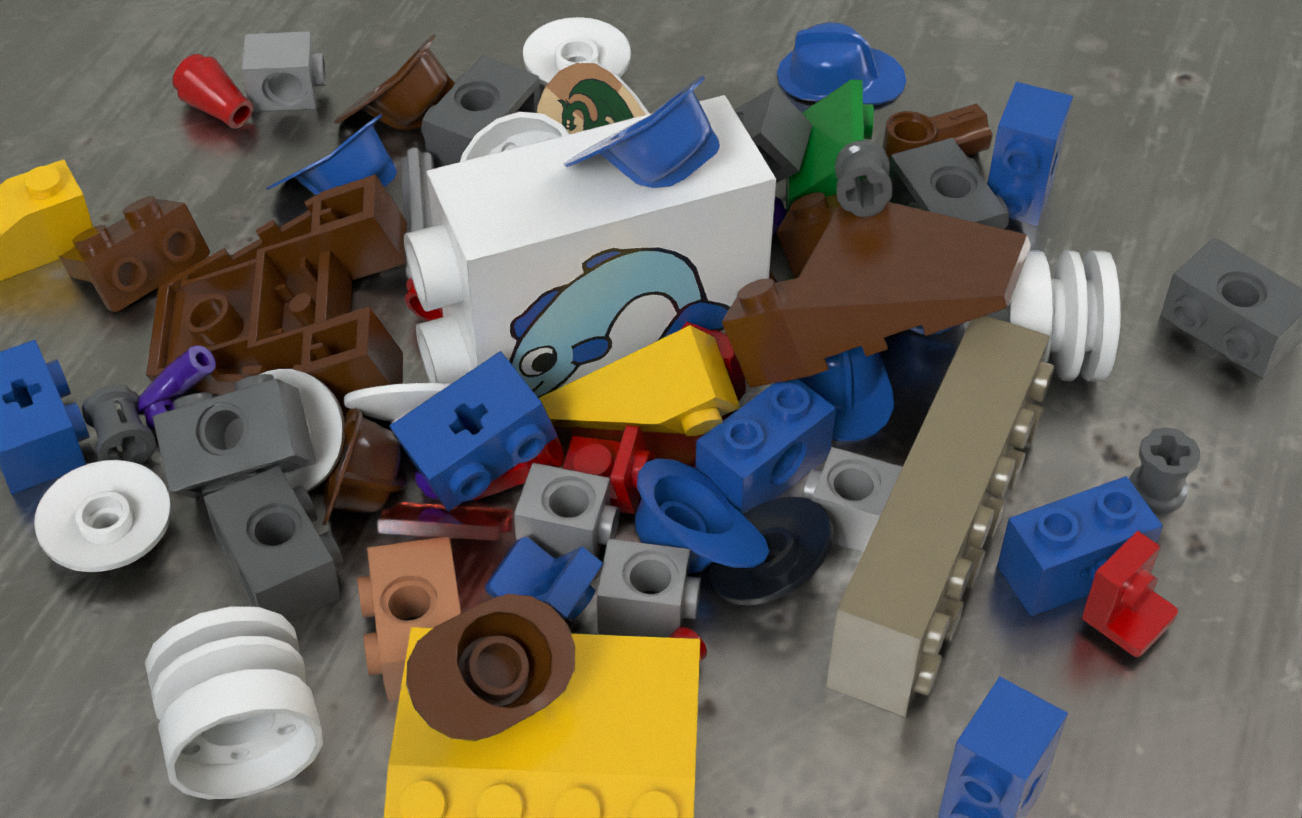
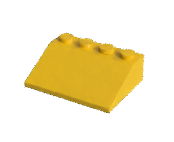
M411 627L388 763L384 818H694L700 639L571 634L576 646L575 670L566 690L550 705L498 735L474 742L451 739L434 730L414 709L406 686L407 661L417 641L433 628Z

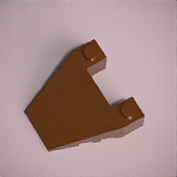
M376 174L315 195L305 201L309 211L279 227L272 220L256 229L260 239L230 255L223 248L160 284L146 376L150 381L153 382L171 362L190 347L199 345L212 353L216 365L212 373L190 390L223 395L236 391L234 384L241 379L275 369H292L307 373L323 382L336 397L343 417H345L350 410L345 407L344 396L346 394L370 387L402 384L403 352L370 306L351 312L352 280L406 264L404 234L407 233V221Z
M820 192L811 193L791 204L790 210L776 231L795 279L774 283L772 279L766 278L747 284L737 293V297L722 320V324L749 388L809 377L829 370L825 359L827 357L862 346L866 357L888 349L885 337L922 325L927 336L1008 308L1031 244L1027 234L887 202L880 213L868 217H858L841 207L837 194L825 197Z

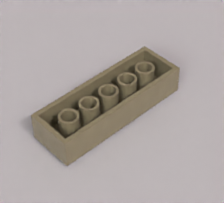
M987 315L970 321L837 608L826 688L906 717L916 692L926 696L929 695L940 666L942 656L938 655L942 643L944 639L951 641L962 613L964 602L960 600L966 587L973 588L985 555V550L981 548L986 537H994L1000 523L1006 501L997 497L1003 498L1006 489H1014L1025 458V453L1017 451V449H1023L1026 442L1032 444L1038 431L1044 407L1035 405L1034 400L1043 402L1055 365L1044 362L1050 335Z

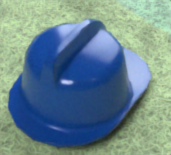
M834 22L816 24L806 30L797 32L793 51L780 62L777 70L779 85L789 95L801 100L817 102L849 80H862L863 104L881 105L895 100L902 94L907 81L903 67L893 57L880 50L871 48L870 44L852 27Z
M700 76L653 114L573 156L564 163V166L569 167L600 154L634 183L651 188L668 187L686 179L717 154L720 147L719 139L694 93V89L703 82L705 77Z
M380 114L331 154L266 187V189L269 190L294 177L317 195L323 191L375 174L385 187L395 179L397 169L373 127L383 116Z
M862 346L825 358L829 370L809 377L799 378L801 382L836 408L832 437L834 441L858 442L875 436L888 424L894 410L893 390L880 353L878 352L866 357Z
M658 458L643 465L637 474V489L642 498L635 514V531L641 543L690 549L689 573L702 572L712 562L733 568H753L764 563L769 553L766 539L728 501L722 491L708 477L695 468L676 460Z

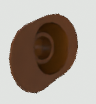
M431 35L394 75L354 103L337 117L334 123L338 124L362 109L374 117L381 114L383 117L380 120L394 129L411 130L422 127V120L428 109L433 105H437L455 84L429 49L436 35Z
M357 408L350 409L344 417L345 440L343 450L336 467L327 479L324 480L323 498L326 511L322 525L325 526L330 513L333 511L377 512L387 502L391 492L405 489L407 483L406 474L400 465L401 446L397 437L392 431L364 418L361 410Z
M505 594L486 600L435 626L419 639L407 661L406 686L414 709L431 728L451 739L476 742L500 734L546 708L566 690L575 670L576 646L568 624L553 607L532 596Z

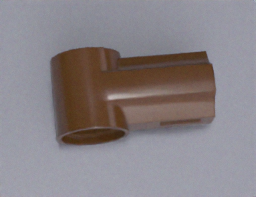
M977 103L933 117H928L919 112L902 111L891 115L887 120L882 148L889 158L890 165L892 154L953 138L964 154L969 156L988 150L993 134L989 128L987 114Z

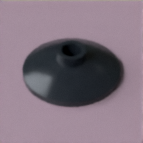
M784 497L760 504L744 513L743 516L766 539L769 553L764 563L753 568H733L712 562L707 567V573L714 590L728 602L739 605H757L781 598L804 584L823 564L833 541L832 522L826 511L818 503L807 498Z

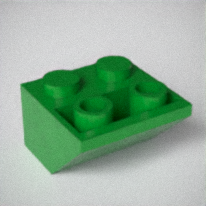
M849 80L802 112L812 124V129L799 172L786 178L785 209H787V213L790 210L791 204L805 195L817 192L823 193L825 197L836 195L838 179L835 173V160L838 153L846 145L854 141L872 139L873 104H863L862 80ZM867 175L859 176L860 181L868 180Z

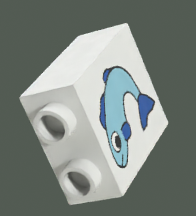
M723 95L699 101L712 129L719 139L720 147L717 154L686 179L672 186L651 188L636 184L600 154L575 165L564 166L567 160L583 150L651 114L426 171L433 226L405 233L404 246L413 284L422 307L426 312L441 307L443 310L442 318L416 325L418 346L429 383L452 384L501 351L534 394L540 398L681 330L686 322L726 334L722 320L736 299L739 290L756 280L769 279L776 188L774 174L726 96Z

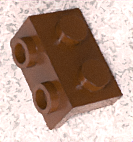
M154 196L139 199L123 209L122 213L125 218L108 228L105 225H98L80 233L72 240L75 247L58 257L70 277L92 282L106 308L110 311L118 312L158 288L160 284L209 256L210 250L185 203L156 199Z

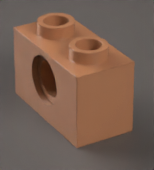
M450 536L367 548L370 575L357 577L362 617L375 616L376 632L363 634L365 656L369 676L380 674L383 676L387 701L399 700L411 627L434 628L461 614ZM410 617H420L418 619L410 621L404 620Z

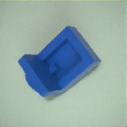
M522 537L515 541L486 583L485 590L493 598L505 594L532 596L553 607L562 619L566 618L568 621H572L582 613L592 600L595 588L590 583L603 563L583 546L554 559L530 538Z

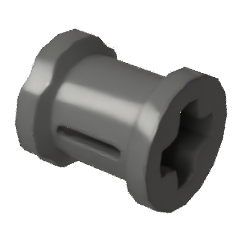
M862 140L846 145L838 153L835 160V173L838 179L836 185L837 199L841 207L858 217H868L880 213L892 197V182L888 176L889 158L885 150L877 143ZM867 175V181H860L859 176Z
M109 385L98 389L93 395L85 399L82 406V414L85 423L96 431L98 437L96 453L99 461L123 460L142 464L150 458L156 448L153 432L143 425L137 411L138 394L125 385ZM114 403H119L121 409L116 410ZM120 444L123 449L122 452L118 451L116 448L117 446H120Z
M1154 429L1141 441L1139 447L1141 465L1135 468L1129 480L1153 513H1172L1181 508L1188 495L1186 477L1197 468L1200 461V449L1193 439L1187 437L1178 429Z

